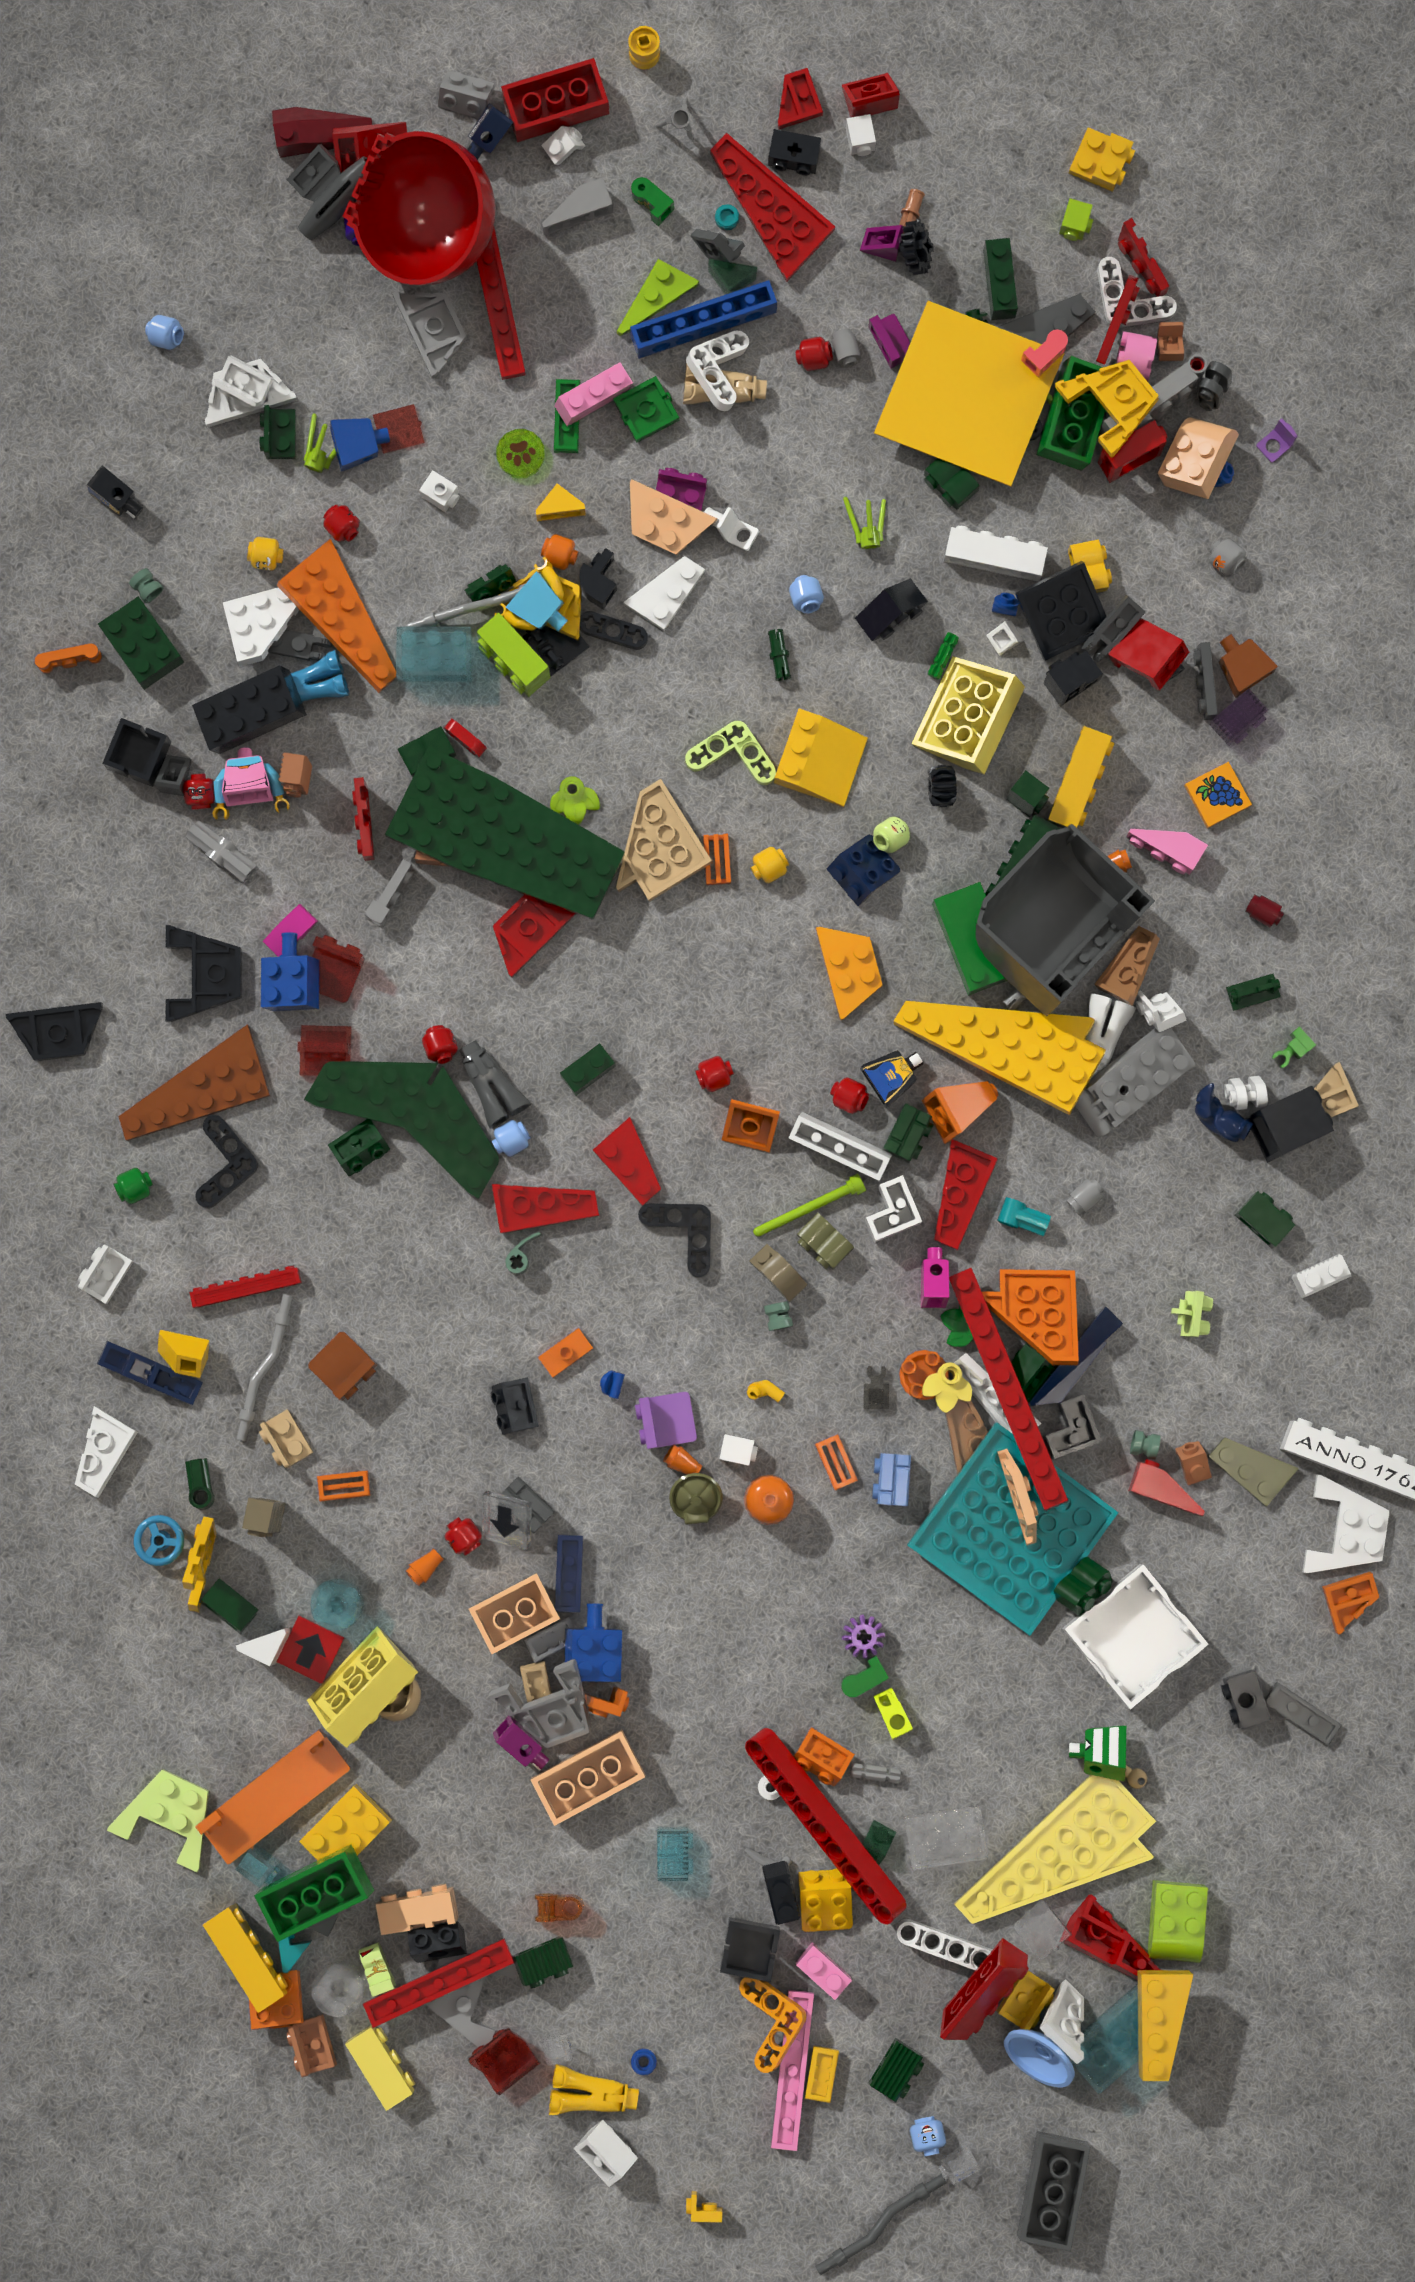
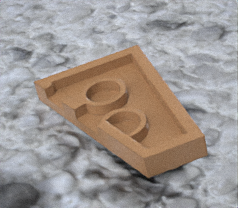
M1138 926L1096 981L1095 986L1099 990L1133 1006L1160 938L1155 933Z
M958 1399L954 1408L945 1413L957 1475L988 1433L983 1420L971 1400L968 1402Z

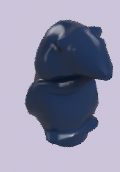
M1213 1083L1202 1088L1197 1094L1195 1113L1201 1123L1223 1139L1232 1142H1238L1239 1139L1244 1141L1254 1124L1250 1122L1251 1119H1244L1243 1116L1234 1110L1224 1111L1220 1100L1214 1094Z

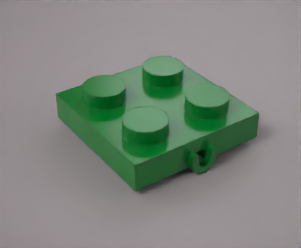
M657 376L613 398V402L621 414V420H623L625 426L627 425L636 443L680 421L671 403L672 398L669 392L664 391Z

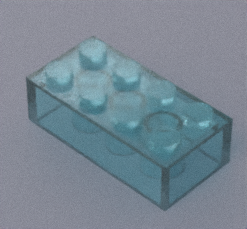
M1138 1983L1082 2031L1084 2033V2042L1081 2043L1080 2050L1084 2052V2059L1078 2064L1071 2059L1072 2064L1098 2095L1139 2060Z

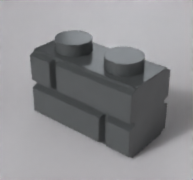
M519 1476L497 1498L500 1501L499 1506L512 1509L511 1513L518 1519L516 1525L526 1534L529 1531L534 1534L555 1512Z

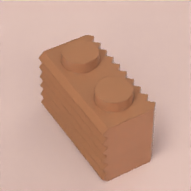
M283 753L284 758L281 759L283 763H281L282 768H280L281 773H279L280 778H278L283 786V790L286 791V795L300 798L301 794L308 795L312 771L309 758L305 755Z

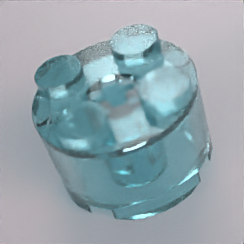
M346 1579L328 1580L319 1585L314 1591L310 1603L311 1613L314 1620L320 1626L328 1630H343L354 1625L360 1619L364 1610V1599L361 1591L353 1582ZM340 1598L343 1608L335 1611V1606L331 1605V1603Z

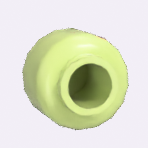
M889 817L875 827L873 841L879 850L886 853H894L909 842V827L902 819Z

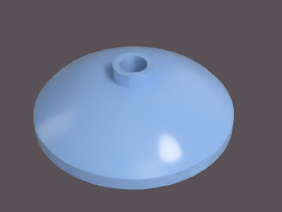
M1018 2029L1009 2032L1004 2040L1006 2053L1013 2063L1028 2076L1052 2087L1062 2088L1071 2084L1075 2076L1071 2059L1044 2033L1028 2029Z

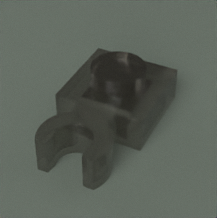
M868 1366L867 1376L871 1380V1384H863V1409H889V1384H882V1379L886 1375V1368L881 1366V1374L874 1376L871 1372L872 1366Z

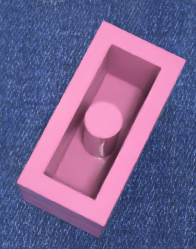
M813 1942L795 1961L796 1966L834 2000L852 1981L851 1976Z

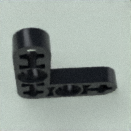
M210 1115L204 1120L203 1130L229 1161V1164L196 1191V1201L204 1208L216 1206L250 1178L258 1168V1162L254 1155L225 1120L217 1115ZM212 1120L215 1123L220 1121L221 1124L218 1127L223 1133L226 1130L229 1131V1134L222 1136L219 1142L216 1141V1138L220 1137L214 1130L209 1132L211 1128L209 1123ZM226 1140H236L237 1149L234 1152L228 1153L224 1150V1142ZM242 1159L247 1161L251 1159L250 1166L252 1168L249 1171L247 1169L240 1171L239 1174L243 1177L238 1179L237 1174L230 1169L234 1166L238 1170L242 1166ZM224 1174H231L234 1178L232 1186L224 1188L220 1184V1178ZM215 1182L217 1188L223 1191V1193L219 1196V1193L216 1191L211 1196L212 1202H202L201 1199L204 1197L203 1191L209 1193L215 1188L211 1184Z
M649 1203L643 1205L638 1213L639 1220L643 1225L648 1227L688 1228V1271L692 1276L698 1278L707 1275L710 1269V1210L701 1204ZM648 1208H652L653 1213H660L659 1208H665L663 1214L665 1223H659L660 1217H654L652 1222H647V1218L642 1217V1214L646 1213ZM671 1209L681 1211L682 1218L679 1222L673 1223L667 1218V1214ZM697 1209H702L703 1214H707V1218L702 1219V1227L707 1226V1231L700 1229L691 1230L692 1226L697 1227V1219L692 1218V1215L697 1213ZM696 1234L705 1236L707 1242L704 1247L696 1248L693 1246L692 1238ZM691 1251L698 1253L707 1251V1256L701 1255L702 1264H706V1268H703L701 1273H696V1269L691 1267L692 1264L696 1263V1255L691 1256Z

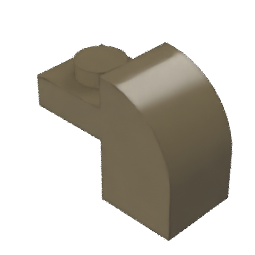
M768 1244L749 1260L789 1302L807 1286V1283L797 1271Z

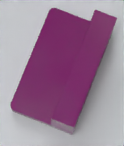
M891 314L883 319H880L878 315L870 318L868 328L889 367L892 369L903 362L910 341L895 314Z

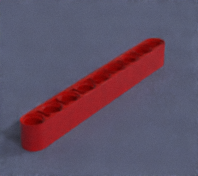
M769 1728L761 1729L745 1743V1749L750 1758L875 1918L886 1925L893 1922L907 1906L902 1894L775 1732Z

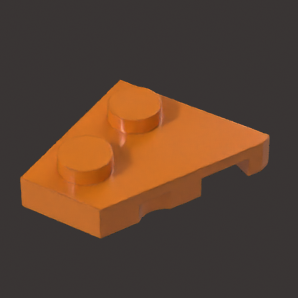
M1371 1572L1322 1586L1337 1634L1343 1633L1345 1631L1344 1628L1354 1618L1357 1619L1364 1613L1367 1606H1371L1379 1598L1373 1573Z

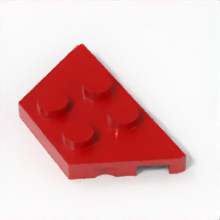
M523 895L493 925L509 976L511 978L514 977L577 913L567 911L565 908L554 904H548L530 895Z

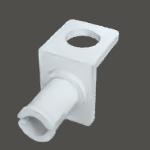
M710 507L704 511L718 518L712 526L717 527L724 541L745 551L751 548L759 534V530L740 521L732 508L728 507L724 514ZM742 530L750 532V537L745 542L737 540V535Z

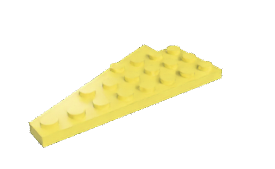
M1090 1775L960 1897L954 1905L974 1924L1149 1861L1154 1856L1138 1838L1156 1821L1120 1781Z

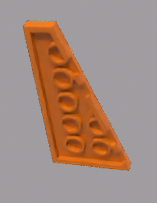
M330 538L279 580L277 586L373 688L380 693L397 678L398 674Z

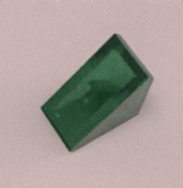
M709 259L708 272L725 295L745 288L757 278V267Z

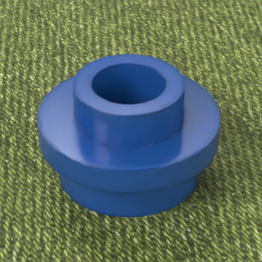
M639 2049L633 2054L631 2066L637 2074L648 2075L656 2068V2056L651 2050ZM646 2057L649 2060L648 2065L641 2066L639 2059Z

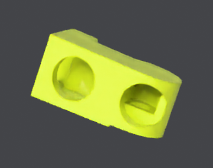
M892 1687L873 1696L892 1740L913 1730Z

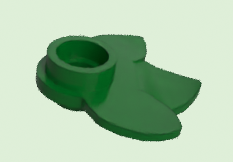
M960 1305L959 1309H949L942 1313L940 1317L943 1324L949 1330H952L947 1339V1344L954 1347L969 1345L973 1340V1336Z

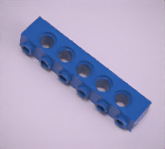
M768 280L630 326L631 339L638 359L777 313V300Z

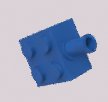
M292 932L282 933V955L279 957L261 958V1008L270 1011L319 1009V959L308 955H297L298 934Z
M587 1603V1626L584 1629L565 1628V1662L573 1659L577 1661L581 1682H621L622 1630L604 1629L602 1627L603 1604Z

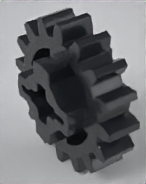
M921 220L905 222L906 226H903L904 233L901 234L903 241L900 243V252H902L905 258V265L909 266V272H912L913 275L928 273V269L931 268V253L934 252L927 229L925 230V224L921 223Z

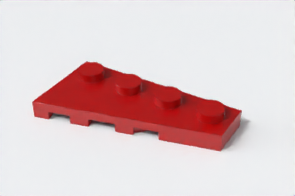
M492 1184L501 1234L599 1216L596 1194L593 1190Z

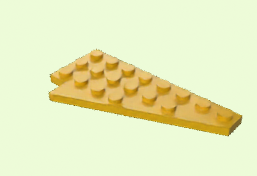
M905 1001L894 1019V1025L1068 1115L1072 1112L1106 1053L1104 1048L1085 1039L1095 1023V1019L1092 1017L1049 1014L1046 1017L1043 1013Z

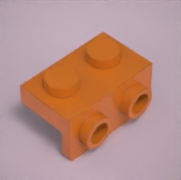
M614 1686L609 1701L585 1694L586 1704L589 1706L588 1711L606 1718L608 1713L620 1717L621 1713L626 1711L629 1704L628 1692Z

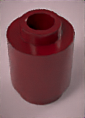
M1254 894L1245 912L1250 914L1249 917L1271 928L1272 924L1277 926L1284 915V912L1280 911L1281 905L1263 895L1259 897Z

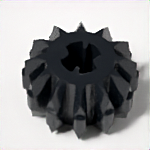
M946 765L931 767L928 772L929 801L932 806H953L957 794L955 770L952 766Z

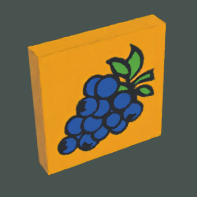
M1229 762L1184 785L1207 829L1252 805Z

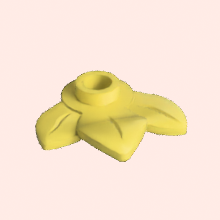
M949 1362L940 1366L937 1373L931 1374L926 1378L922 1387V1394L926 1397L935 1396L939 1409L947 1413L954 1408L958 1399L969 1402L972 1397V1388L970 1383L962 1377L960 1367L955 1363ZM947 1371L952 1373V1380L946 1378L945 1373Z

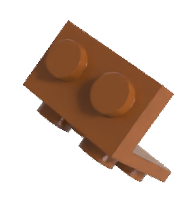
M339 1332L309 1362L308 1367L339 1400L343 1401L345 1398L347 1400L352 1398L359 1390L357 1386L363 1380L367 1382L376 1373L374 1368L378 1364L345 1332Z

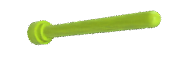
M857 1173L849 1177L850 1180L846 1181L845 1185L754 1228L753 1233L755 1236L760 1237L850 1193L851 1195H859L866 1192V1188Z

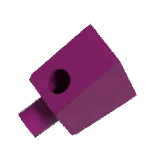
M508 1715L493 1732L495 1741L523 1766L526 1767L531 1763L540 1771L548 1763L549 1758L541 1752L543 1748L541 1743L529 1734L512 1716ZM523 1745H529L525 1750L520 1749Z

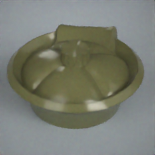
M691 1473L682 1476L673 1484L670 1490L669 1501L674 1513L683 1519L686 1525L708 1523L709 1519L719 1511L723 1501V1494L719 1484L712 1477L702 1473Z

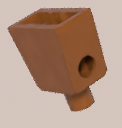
M1230 634L1220 642L1227 654L1221 657L1219 665L1235 698L1274 673L1278 667L1251 639L1239 645L1233 635Z

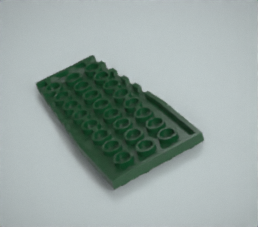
M429 746L385 833L386 837L454 869L481 879H487L497 885L514 889L521 894L530 895L548 904L565 908L567 911L584 915L591 920L595 918L625 856V852L496 777Z

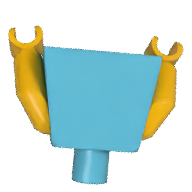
M543 557L545 564L542 567L534 564V567L539 572L536 571L509 604H500L504 608L501 615L516 629L533 631L537 628L542 629L549 623L557 631H560L568 621L558 612L564 604L562 601L564 592L560 578L553 570L552 564L545 557Z

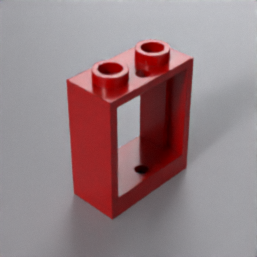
M1154 420L1135 430L1114 457L1111 458L1103 448L1098 464L1109 483L1161 456L1167 442V434L1161 425L1158 426Z

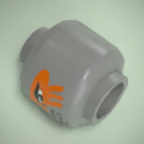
M1225 539L1222 542L1218 540L1209 550L1211 553L1209 559L1211 565L1225 576L1230 574L1236 575L1246 564L1245 550L1232 539Z

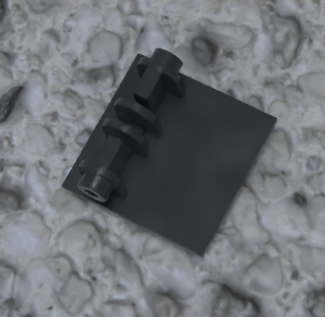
M544 626L542 629L537 628L533 631L526 630L527 634L522 637L549 666L550 677L589 648V645L580 634L578 640L548 626Z

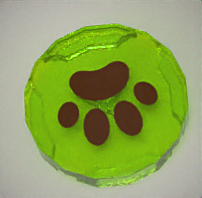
M514 429L507 432L499 440L496 448L497 462L500 468L505 473L511 475V477L528 478L539 471L545 460L544 445L534 432L526 429Z

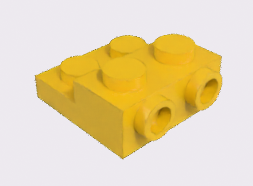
M1088 127L1068 173L1113 192L1116 184L1121 186L1126 174V171H1123L1125 163L1130 164L1136 151L1132 149L1134 142L1114 133L1108 136Z

